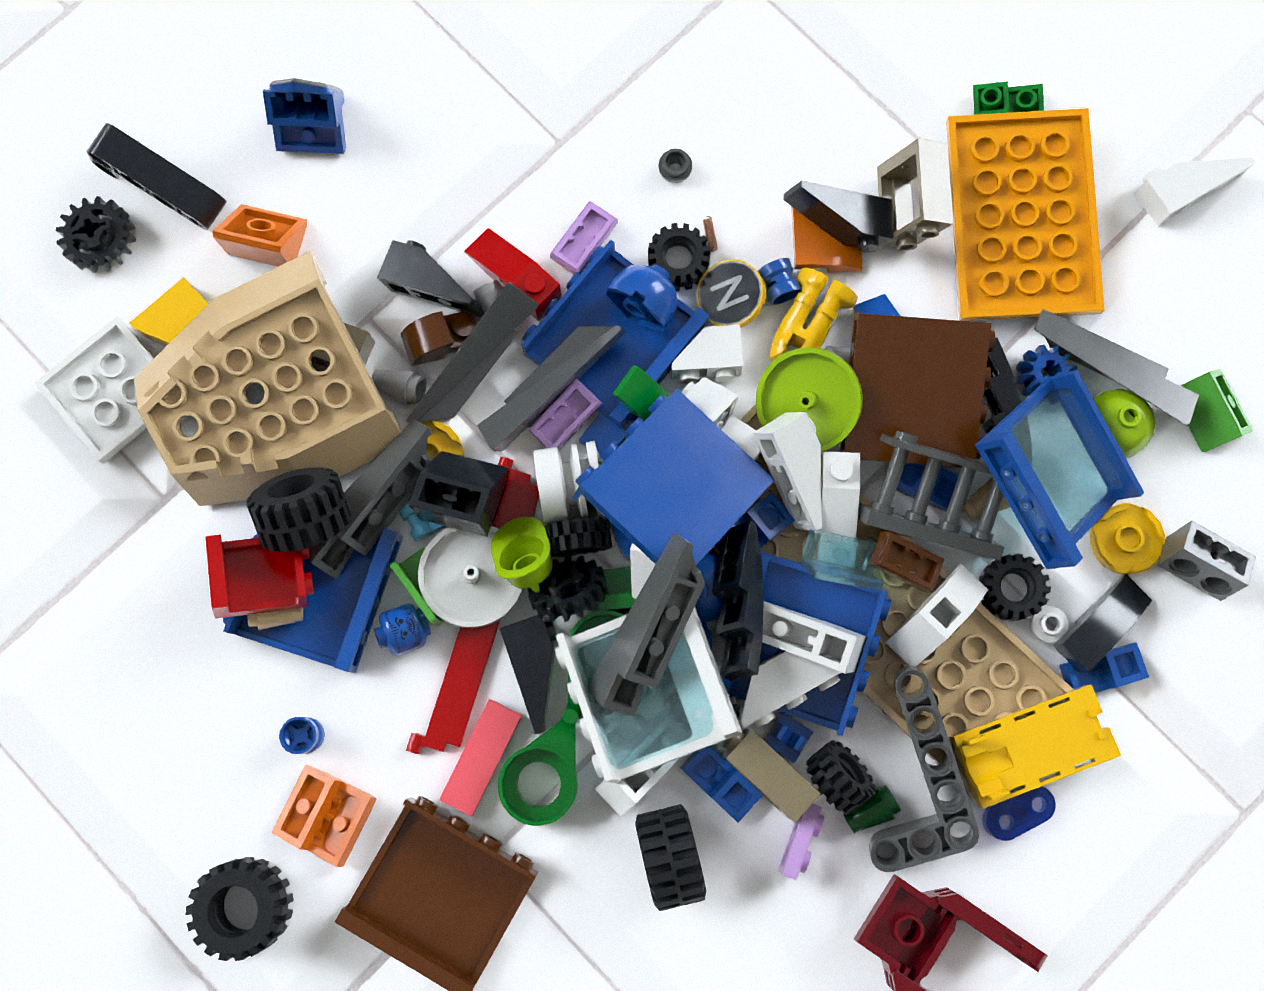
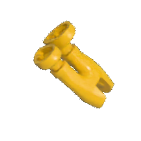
M801 268L796 276V280L799 281L802 288L801 293L796 295L793 305L784 316L774 335L769 359L774 361L777 357L786 353L789 344L796 348H821L832 322L838 316L837 310L840 308H853L858 300L857 294L845 284L833 280L826 292L823 303L817 308L816 314L809 326L804 329V323L816 304L815 300L822 293L829 279L827 275L820 271Z

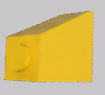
M183 277L130 321L129 324L145 338L167 346L209 303Z

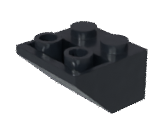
M441 451L421 471L409 506L421 520L488 537L510 469Z

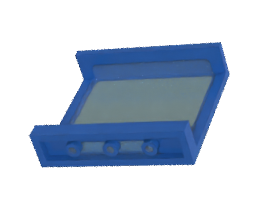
M1078 370L1048 377L975 445L1046 570L1075 567L1083 559L1076 543L1117 500L1141 497L1145 493Z

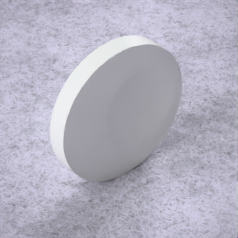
M491 526L488 537L448 527L438 533L426 546L418 567L419 588L427 605L443 621L462 628L485 627L505 617L516 605L523 588L514 587L507 579L498 576L491 553V541L499 529Z

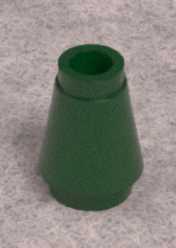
M886 784L880 788L876 787V790H874L876 792L875 795L852 814L843 813L846 822L854 834L860 830L863 831L896 819L894 815L902 811Z

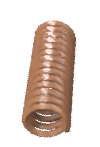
M706 216L709 218L702 221L707 244L711 245L710 250L713 252L718 249L712 217Z

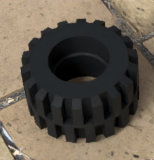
M303 468L281 474L263 483L246 500V506L262 547L273 552L297 551L318 545L341 532L351 520V512L339 476L329 468Z
M679 804L638 814L635 827L655 907L660 912L704 901L707 892L690 819L684 806Z
M254 857L237 858L209 869V873L202 875L196 881L199 887L191 889L188 898L194 901L186 906L185 915H192V921L186 923L188 932L195 929L198 936L192 940L197 946L203 943L207 946L204 953L210 957L219 953L218 960L228 961L231 958H234L235 961H241L268 948L278 940V936L285 932L288 927L285 923L292 918L293 909H288V904L293 902L294 898L293 893L287 894L285 887L289 886L290 883L287 878L280 879L278 875L282 871L277 866L268 867L269 861L265 859L254 860ZM232 886H240L247 889L256 900L258 913L251 929H240L234 926L225 914L224 901Z

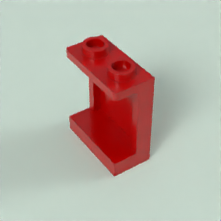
M221 534L205 536L211 607L215 619L307 607L306 595H313L314 591L311 572L304 573L302 560L310 559L309 548L290 552H273L263 548L259 538L223 542Z

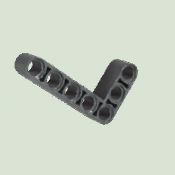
M913 666L900 668L894 675L893 684L936 814L882 829L873 834L869 842L871 861L877 869L883 872H895L968 851L974 848L980 836L979 828L930 682L921 669ZM908 675L919 676L922 682L921 688L915 693L909 694L901 689V682L904 677ZM921 711L933 714V723L927 729H919L913 725L915 715ZM933 748L943 749L946 754L944 761L938 765H931L925 761L927 752ZM944 785H953L957 788L958 792L953 800L943 801L937 796L939 789ZM965 822L970 826L969 832L963 837H954L950 834L953 824ZM923 832L931 834L933 836L932 843L926 848L915 846L913 839L917 834ZM883 843L893 844L897 848L894 856L890 858L880 857L876 850Z

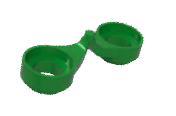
M609 610L590 613L575 624L569 636L572 637L624 615ZM585 647L579 650L578 654L589 684L596 670L587 662ZM568 673V683H569V682H571V679H570V676H569V673ZM569 691L568 704L560 721L526 747L513 753L506 760L498 778L500 801L509 815L523 824L543 826L553 823L564 816L575 801L578 791L575 725L582 711L580 705L574 704ZM531 763H547L556 769L560 776L561 788L559 795L548 805L537 806L530 804L522 797L519 791L518 781L520 774Z

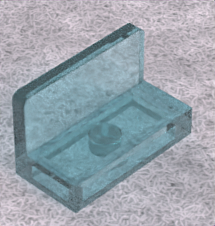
M810 529L800 564L814 578L881 591L883 583L873 575L875 568L869 565L877 542Z

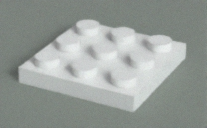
M116 316L33 384L97 461L104 464L147 429L137 409L134 378L155 357L120 317Z

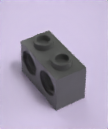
M1191 520L1166 537L1157 566L1222 601L1249 586L1256 556Z

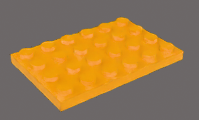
M1089 108L948 116L946 131L959 320L1039 317L1042 309L1057 316L1102 314L1105 311Z

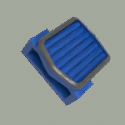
M289 78L273 80L269 84V89H263L267 125H272L276 151L344 154L346 140L342 106L345 99L344 92L340 87L322 82Z

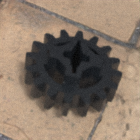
M96 196L93 204L85 197L82 198V206L79 208L70 204L69 207L72 214L70 216L61 214L60 218L65 222V225L55 229L63 237L56 241V244L64 250L62 255L79 269L83 270L86 267L92 273L97 272L99 265L107 272L111 271L110 263L113 261L122 265L121 254L131 255L132 251L127 247V244L136 242L137 239L129 232L136 228L135 224L128 219L130 215L114 200L110 199L106 203L100 196ZM100 215L109 216L113 219L110 220L108 217L100 218ZM80 249H83L85 252L92 251V254L80 252Z
M570 555L566 556L564 562L560 563L558 560L553 559L551 573L544 581L539 583L540 591L535 593L530 587L527 588L532 609L537 610L540 618L548 614L551 622H554L559 616H563L564 622H568L570 616L574 614L580 619L583 618V611L586 609L595 611L596 606L594 602H604L603 592L608 591L602 566L597 567L596 560L594 559L586 562L585 557L582 555L576 561L571 560Z

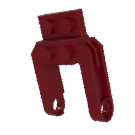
M893 874L853 938L857 943L882 960L886 984L893 991H929L920 984V981L929 974L954 933L958 920L964 921L1037 972L1040 971L1048 957L1040 949L948 887L921 892L896 874Z

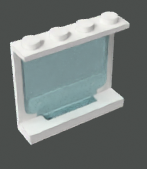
M695 607L657 689L644 685L635 716L603 708L589 693L587 688L627 615L572 637L564 633L556 635L559 647L555 648L556 656L561 667L568 670L571 682L567 684L568 691L574 704L580 705L584 717L580 719V727L586 740L592 741L596 752L592 756V762L596 773L600 778L604 777L605 782H619L743 734Z

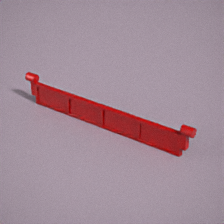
M500 457L498 465L509 468L510 472L493 523V527L500 529L504 524L513 519L533 517L539 500L538 486L529 483L531 475L511 469L514 461L506 457ZM500 620L480 628L460 627L426 735L423 736L411 732L406 751L420 754L422 746L444 752L446 744L461 747Z

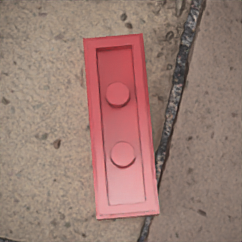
M491 699L488 700L439 801L471 817L474 815L523 716L522 714Z

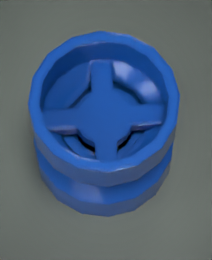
M789 258L774 260L758 270L768 288L766 295L771 305L785 303L794 299L798 293H801L802 288L799 281L792 276L793 267Z
M313 717L290 718L282 725L279 732L281 746L291 754L312 753L321 747L325 737L323 725Z

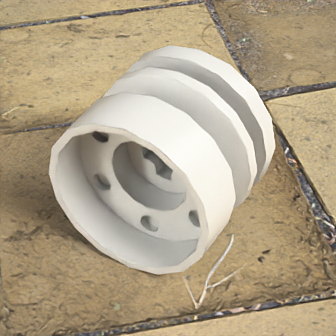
M595 441L586 442L588 458L580 460L577 444H571L570 461L567 462L562 461L557 447L533 451L545 525L568 520L570 518V505L575 504L578 505L582 518L588 517L586 503L589 501L583 495L577 501L572 496L579 487L575 481L590 465L596 469L604 462L600 458ZM596 509L597 517H603L604 515Z

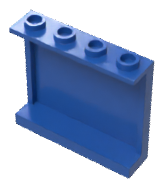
M610 239L604 248L598 246L593 251L588 260L590 264L582 273L576 272L567 283L566 289L568 290L560 299L554 298L544 311L545 317L537 326L533 324L526 330L522 337L523 343L521 347L524 355L539 366L578 326H621L624 328L626 333L579 379L603 403L596 412L602 413L623 429L633 414L628 412L613 395L621 380L626 376L631 367L636 365L660 385L670 373L672 362L704 327H708L710 315L700 307L694 311L678 299L677 309L673 318L665 329L659 333L639 326L637 323L640 318L630 313L627 318L620 313L606 297V292L608 291L606 289L623 269L634 264L615 250V242Z
M677 388L668 398L662 394L648 409L652 414L645 421L639 417L624 432L628 438L621 445L614 441L602 453L600 458L604 462L598 468L594 469L590 465L575 481L579 487L572 498L577 501L583 495L654 564L657 563L672 534L676 533L692 543L694 549L691 552L697 565L773 483L774 479Z
M383 528L380 538L366 556L354 549L336 580L308 560H302L304 573L311 572L314 591L313 595H306L307 607L303 608V621L258 630V627H249L247 615L223 618V623L225 624L223 632L356 674L392 572L390 564L396 560L404 537L396 531Z
M760 551L765 602L867 636L855 672L838 674L840 681L826 690L820 691L817 686L806 692L805 695L808 699L790 710L787 709L786 705L776 710L836 730L837 735L843 736L845 727L853 728L858 712V707L852 705L856 691L863 693L865 690L869 671L863 670L867 656L875 657L881 636L874 633L878 620L886 621L892 600L886 599V589ZM762 642L760 663L779 653L782 649ZM752 676L733 681L722 677L725 687L729 690L728 695H733L746 701Z

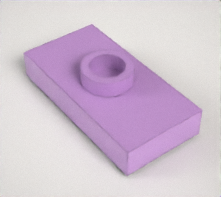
M589 200L551 251L550 259L573 274L576 272L582 273L588 265L591 254L598 246H602L618 224V219Z
M575 379L528 431L545 448L557 447L560 450L603 403L578 379Z

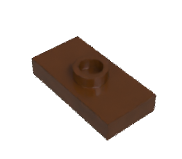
M881 530L869 565L919 590L933 593L944 558L890 531Z

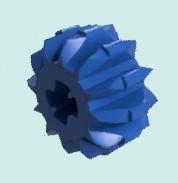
M1044 344L1039 345L1035 352L1028 350L1024 353V361H1020L1015 367V370L1021 373V375L1015 378L1016 384L1025 385L1021 396H1027L1029 393H1032L1048 378V375L1043 377L1042 370H1045L1044 375L1048 372L1050 377L1077 370L1078 366L1068 365L1067 363L1071 358V353L1060 356L1059 346H1053L1048 351ZM1052 394L1044 399L1047 405H1053L1056 402Z

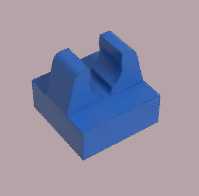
M780 712L764 741L778 754L795 763L814 731L787 714Z

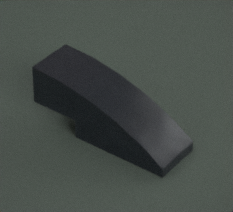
M1124 574L1074 622L1075 625L1053 646L1078 673L1089 672L1129 631L1147 609L1152 599L1128 574Z

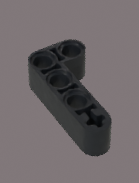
M106 122L86 150L90 161L103 172L115 179L122 177L204 230L208 231L227 203L213 189L110 123Z

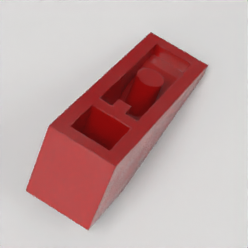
M487 228L464 250V253L494 281L498 280L501 287H505L508 282H511L537 302L539 306L530 314L537 321L544 316L546 307L554 298L560 299L562 297L560 284L532 258L490 228Z

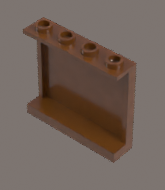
M854 312L849 365L859 379L863 400L859 420L852 432L841 441L840 452L860 453V460L890 462L895 447L881 441L880 437L882 433L895 436L896 430L917 436L916 443L979 460L981 455L975 445L981 440V438H978L979 426L984 424L987 414L986 403H982L984 388L989 387L991 380V368L987 367L988 352H992L995 345V331L991 330L992 323ZM909 451L906 463L926 465L929 456ZM943 461L941 465L948 467H962L960 465Z
M421 795L417 799L410 797L403 802L405 806L348 905L341 909L334 922L447 991H473L539 871L532 868L535 862L525 855L515 852L511 856L501 850L502 843L486 833L479 837L469 831L470 824L454 814L447 818L436 811L438 805Z

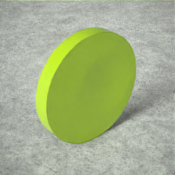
M805 347L788 351L769 364L759 380L755 403L762 427L785 412H806L816 427V436L820 442L822 452L836 446L852 432L861 414L863 397L861 385L855 371L843 358L826 349Z

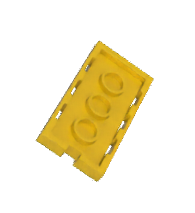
M1092 684L1084 685L950 736L978 808L984 809L1122 756L1110 727L1102 728L1097 716L1103 713V710ZM1062 699H1065L1066 701L1049 708V704L1060 701ZM1031 712V715L1018 719L1016 721L1014 720V718L1017 716ZM997 725V728L989 730L981 734L979 732L980 730ZM1087 760H1091V761H1089V762H1087V763H1084V764H1081V765H1079V766L1074 767V765H1077V764H1079V763L1085 762V761H1087ZM1053 773H1056V774L1053 775V776H1050V777H1047V778H1045V779L1039 780L1040 778H1043V777H1045V776H1048V775H1051V774H1053ZM1019 786H1022V787L1019 788V789L1013 790V791H1011V792L1009 791V790H1011V789H1014V788H1017V787H1019Z

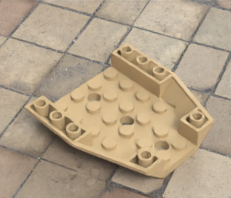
M311 251L214 298L134 378L138 412L170 474L198 506L247 500L255 489L268 480L303 468H329L336 472L340 478L374 461L402 432L393 412L387 410L325 287L327 282ZM318 351H326L330 356V365L326 370L318 372L312 366V357ZM254 383L260 384L265 392L263 400L258 404L250 403L246 397L248 387ZM187 416H193L198 422V431L191 437L184 435L181 430V423Z

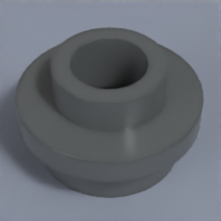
M670 149L664 152L659 159V173L668 182H682L692 172V159L682 149ZM676 163L681 166V169L673 171L669 166Z

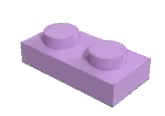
M813 803L794 824L778 869L782 875L797 880L799 872H806L812 852L807 850L811 837H818L824 822V816L820 814L821 806Z

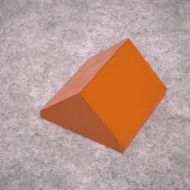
M241 204L212 231L215 241L228 255L279 267L298 257L307 228V219Z

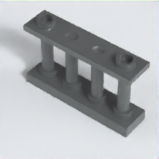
M896 430L895 436L882 433L880 440L895 448L878 500H873L872 506L859 503L858 519L870 526L1000 561L1005 547L993 541L994 534L991 531L1004 495L995 479H993L977 528H973L972 532L968 533L960 531L961 525L958 524L976 470L991 474L987 465L981 461L916 443L918 437L898 430ZM909 451L929 456L911 510H907L905 515L893 512L895 507L891 505ZM946 461L960 465L962 467L944 519H940L938 524L928 522V516L925 513L942 462Z

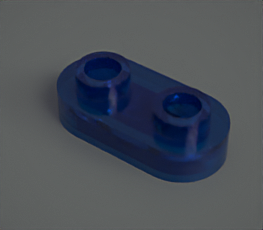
M1041 786L989 806L985 809L982 816L983 827L993 838L1002 841L1012 840L1048 821L1055 812V798L1047 788ZM1036 797H1039L1042 801V808L1039 811H1035L1032 807V801ZM1003 815H1007L1010 818V824L1005 829L999 824V820Z

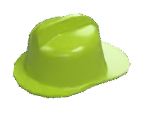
M534 517L516 518L504 524L495 533L491 541V553L495 570L499 577L507 579L514 587L519 589L530 587L535 593L539 592V583L549 576L553 564L547 532L542 522Z

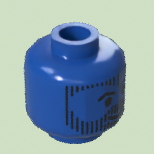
M405 603L380 613V626L373 629L380 649L387 647L394 656H401L424 647L427 640L426 636L431 635L426 616L420 608L416 609L410 603Z

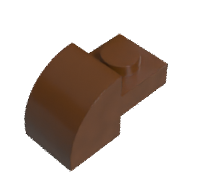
M439 311L423 316L407 325L400 335L411 366L442 360L447 354L457 352L477 325L474 315L463 312L443 315V312Z

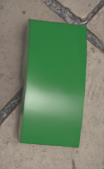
M1008 81L973 85L974 115L1044 111L1043 83L1008 87Z
M636 365L631 367L613 392V395L628 412L640 417L643 421L652 414L648 409L662 394L667 398L670 396L656 381Z

